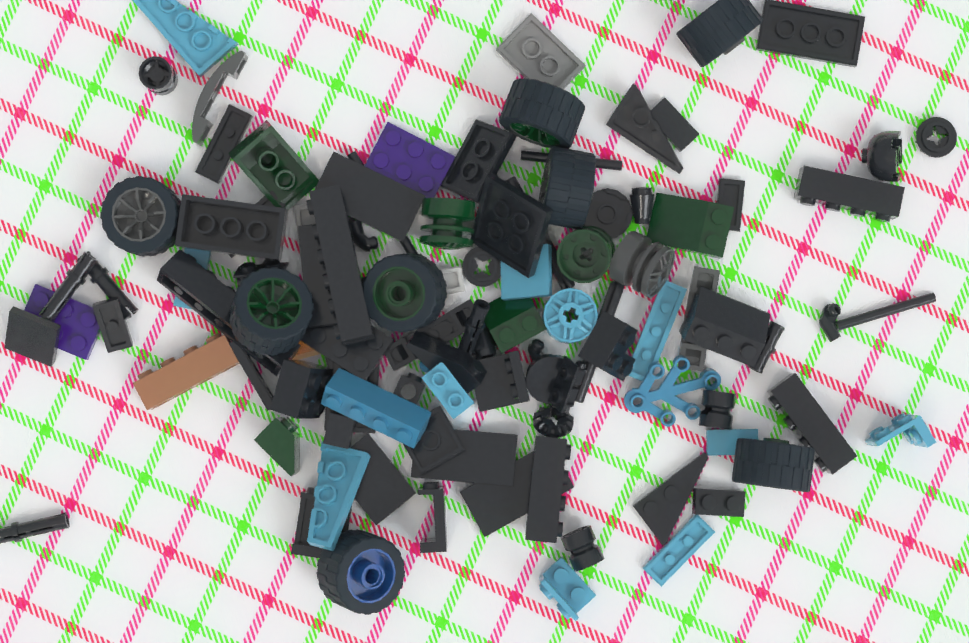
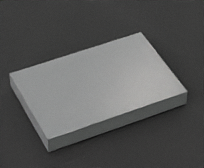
M532 13L496 48V51L524 78L547 82L561 89H565L586 67Z

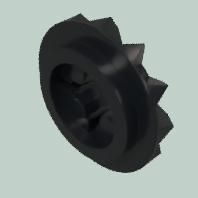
M932 117L925 120L916 131L915 143L918 144L920 152L929 157L941 158L946 156L954 149L957 142V133L954 126L948 120L941 117ZM933 130L937 135L946 136L938 141V145L935 144V141L927 140V138L933 135Z
M475 247L463 259L462 269L464 276L475 286H490L496 283L501 276V261L480 247ZM475 258L481 262L492 260L487 266L488 272L491 275L483 271L474 274L478 268Z
M549 404L547 408L540 407L538 412H534L533 426L540 434L546 437L560 438L572 431L574 417L570 415L569 411L565 410L561 414ZM550 417H554L557 420V425H555Z

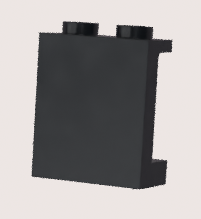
M439 481L424 482L423 487L417 489V494L433 495L435 538H422L420 541V553L447 552L445 486H439Z
M308 487L307 491L300 493L299 515L291 554L320 558L323 548L312 546L307 542L311 511L314 509L315 488ZM352 506L341 533L349 530Z

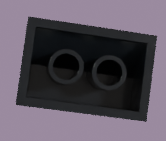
M700 285L679 329V333L683 340L754 367L765 345L770 313Z

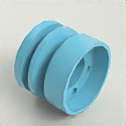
M573 288L563 289L552 295L544 306L542 320L549 336L558 342L566 344L580 342L589 336L598 319L597 307L592 298L582 290ZM573 309L575 310L574 315L577 316V320L573 319L569 323L566 321L567 317L563 313Z

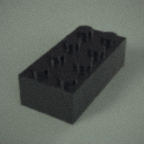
M182 194L175 246L281 261L288 210L280 207Z

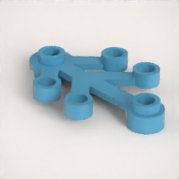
M678 355L674 358L673 366L659 388L649 391L655 379H660L665 374L662 364L653 362L649 365L648 373L640 386L627 391L624 396V405L633 413L646 411L657 417L664 426L669 427L676 421L674 413L669 409L662 410L651 403L663 400L684 412L688 419L695 420L700 416V408L695 403H688L676 395L701 388L711 391L715 390L721 384V377L716 370L706 368L700 373L699 378L674 384L681 372L687 371L690 367L689 360L683 355ZM680 360H685L683 367H677V363ZM655 367H660L661 369L658 374L652 373ZM714 377L715 382L711 385L707 384L708 379ZM635 398H641V402L639 404H633V400ZM690 408H696L694 414H688ZM665 415H671L669 421H663Z

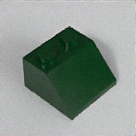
M499 297L489 302L490 310L484 322L501 354L547 330L530 298L502 300Z
M276 417L254 441L292 477L300 471V434L296 431L299 427L289 417Z

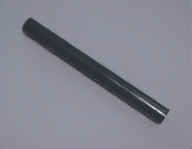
M521 150L520 160L546 163L548 153ZM596 158V168L621 171L623 161Z
M934 292L838 320L835 322L838 331L934 303L936 302V296Z

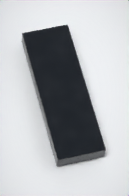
M229 104L195 172L219 184L232 159L228 153L241 142L253 116Z
M234 342L229 343L267 411H270L273 394L251 356Z

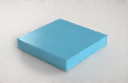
M543 244L535 275L527 278L501 261L502 300L552 296L551 245Z

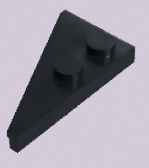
M633 83L606 125L680 174L684 169L638 86Z
M705 452L701 453L632 505L662 546L667 543L709 458Z

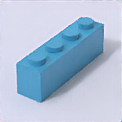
M338 368L326 385L321 401L322 405L413 449L425 432L432 413Z

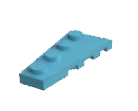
M132 0L200 78L239 45L235 40L229 38L176 0Z
M321 441L320 450L322 454L321 461L318 462L317 472L319 475L317 486H315L314 490L315 502L314 509L311 511L307 542L312 546L334 551L368 465L370 455L367 452L332 446Z

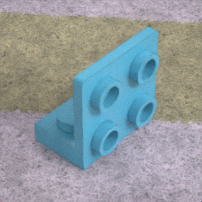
M910 413L897 415L891 419V425L885 428L880 426L869 433L870 437L865 440L867 445L878 447L903 432L911 445L914 443L915 446L928 448L937 443L921 415H911Z
M562 557L539 576L541 583L539 589L549 600L553 597L558 602L556 604L557 609L567 620L572 617L577 621L579 619L578 612L596 596Z

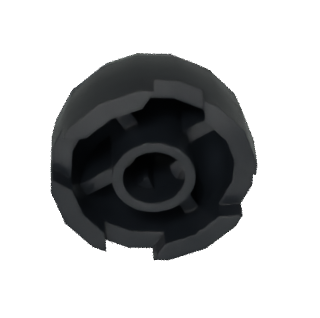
M901 131L880 132L869 140L867 148L862 149V164H867L868 171L874 178L887 182H899L901 173L896 172L897 167L902 164L903 147L902 139H899Z

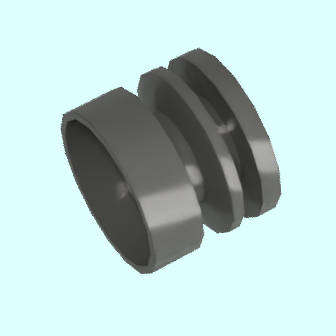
M631 231L622 239L614 252L609 267V277L626 287L632 285L634 291L641 292L644 296L652 298L662 289L671 273L675 260V251L668 246L664 247L659 242L652 244V240L639 232Z

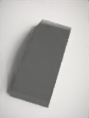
M239 51L229 57L216 69L205 84L198 98L192 122V140L197 145H203L213 126L205 118L227 76L237 80L249 58L245 52Z
M694 266L684 319L700 285L717 292L720 270ZM681 336L679 355H683L689 360L690 367L688 370L703 372L707 349L687 342ZM680 360L677 367H683L685 360Z

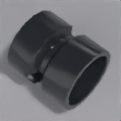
M156 56L149 57L139 67V79L152 93L164 96L175 90L178 84L177 72L165 59Z
M703 390L701 404L705 408L700 411L698 425L732 430L733 415L730 413V410L735 407L736 394Z
M591 525L578 528L563 535L562 538L560 537L565 550L571 552L569 560L575 572L593 566L605 559L600 546L594 544L596 537Z

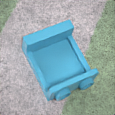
M439 363L421 377L453 419L474 404V401L461 387L444 363Z

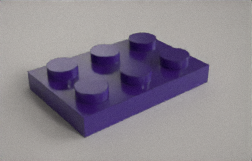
M387 122L365 167L425 195L426 198H435L455 156Z
M35 284L24 311L41 317L39 312L45 307L55 291ZM71 298L54 320V323L61 325L58 349L84 360H89L100 334V328L93 307Z

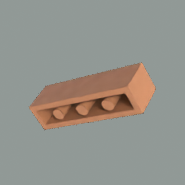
M217 333L206 339V345L200 348L194 345L183 351L185 356L177 360L174 357L160 363L162 368L154 372L149 369L137 376L139 380L133 382V385L146 410H153L240 364L229 345L231 340L225 335L221 336L220 333Z

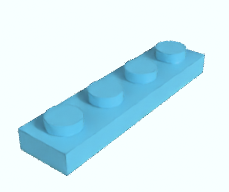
M666 281L662 289L657 293L632 354V357L636 360L633 364V370L628 376L643 381L648 373L649 365L659 361L686 294V288Z

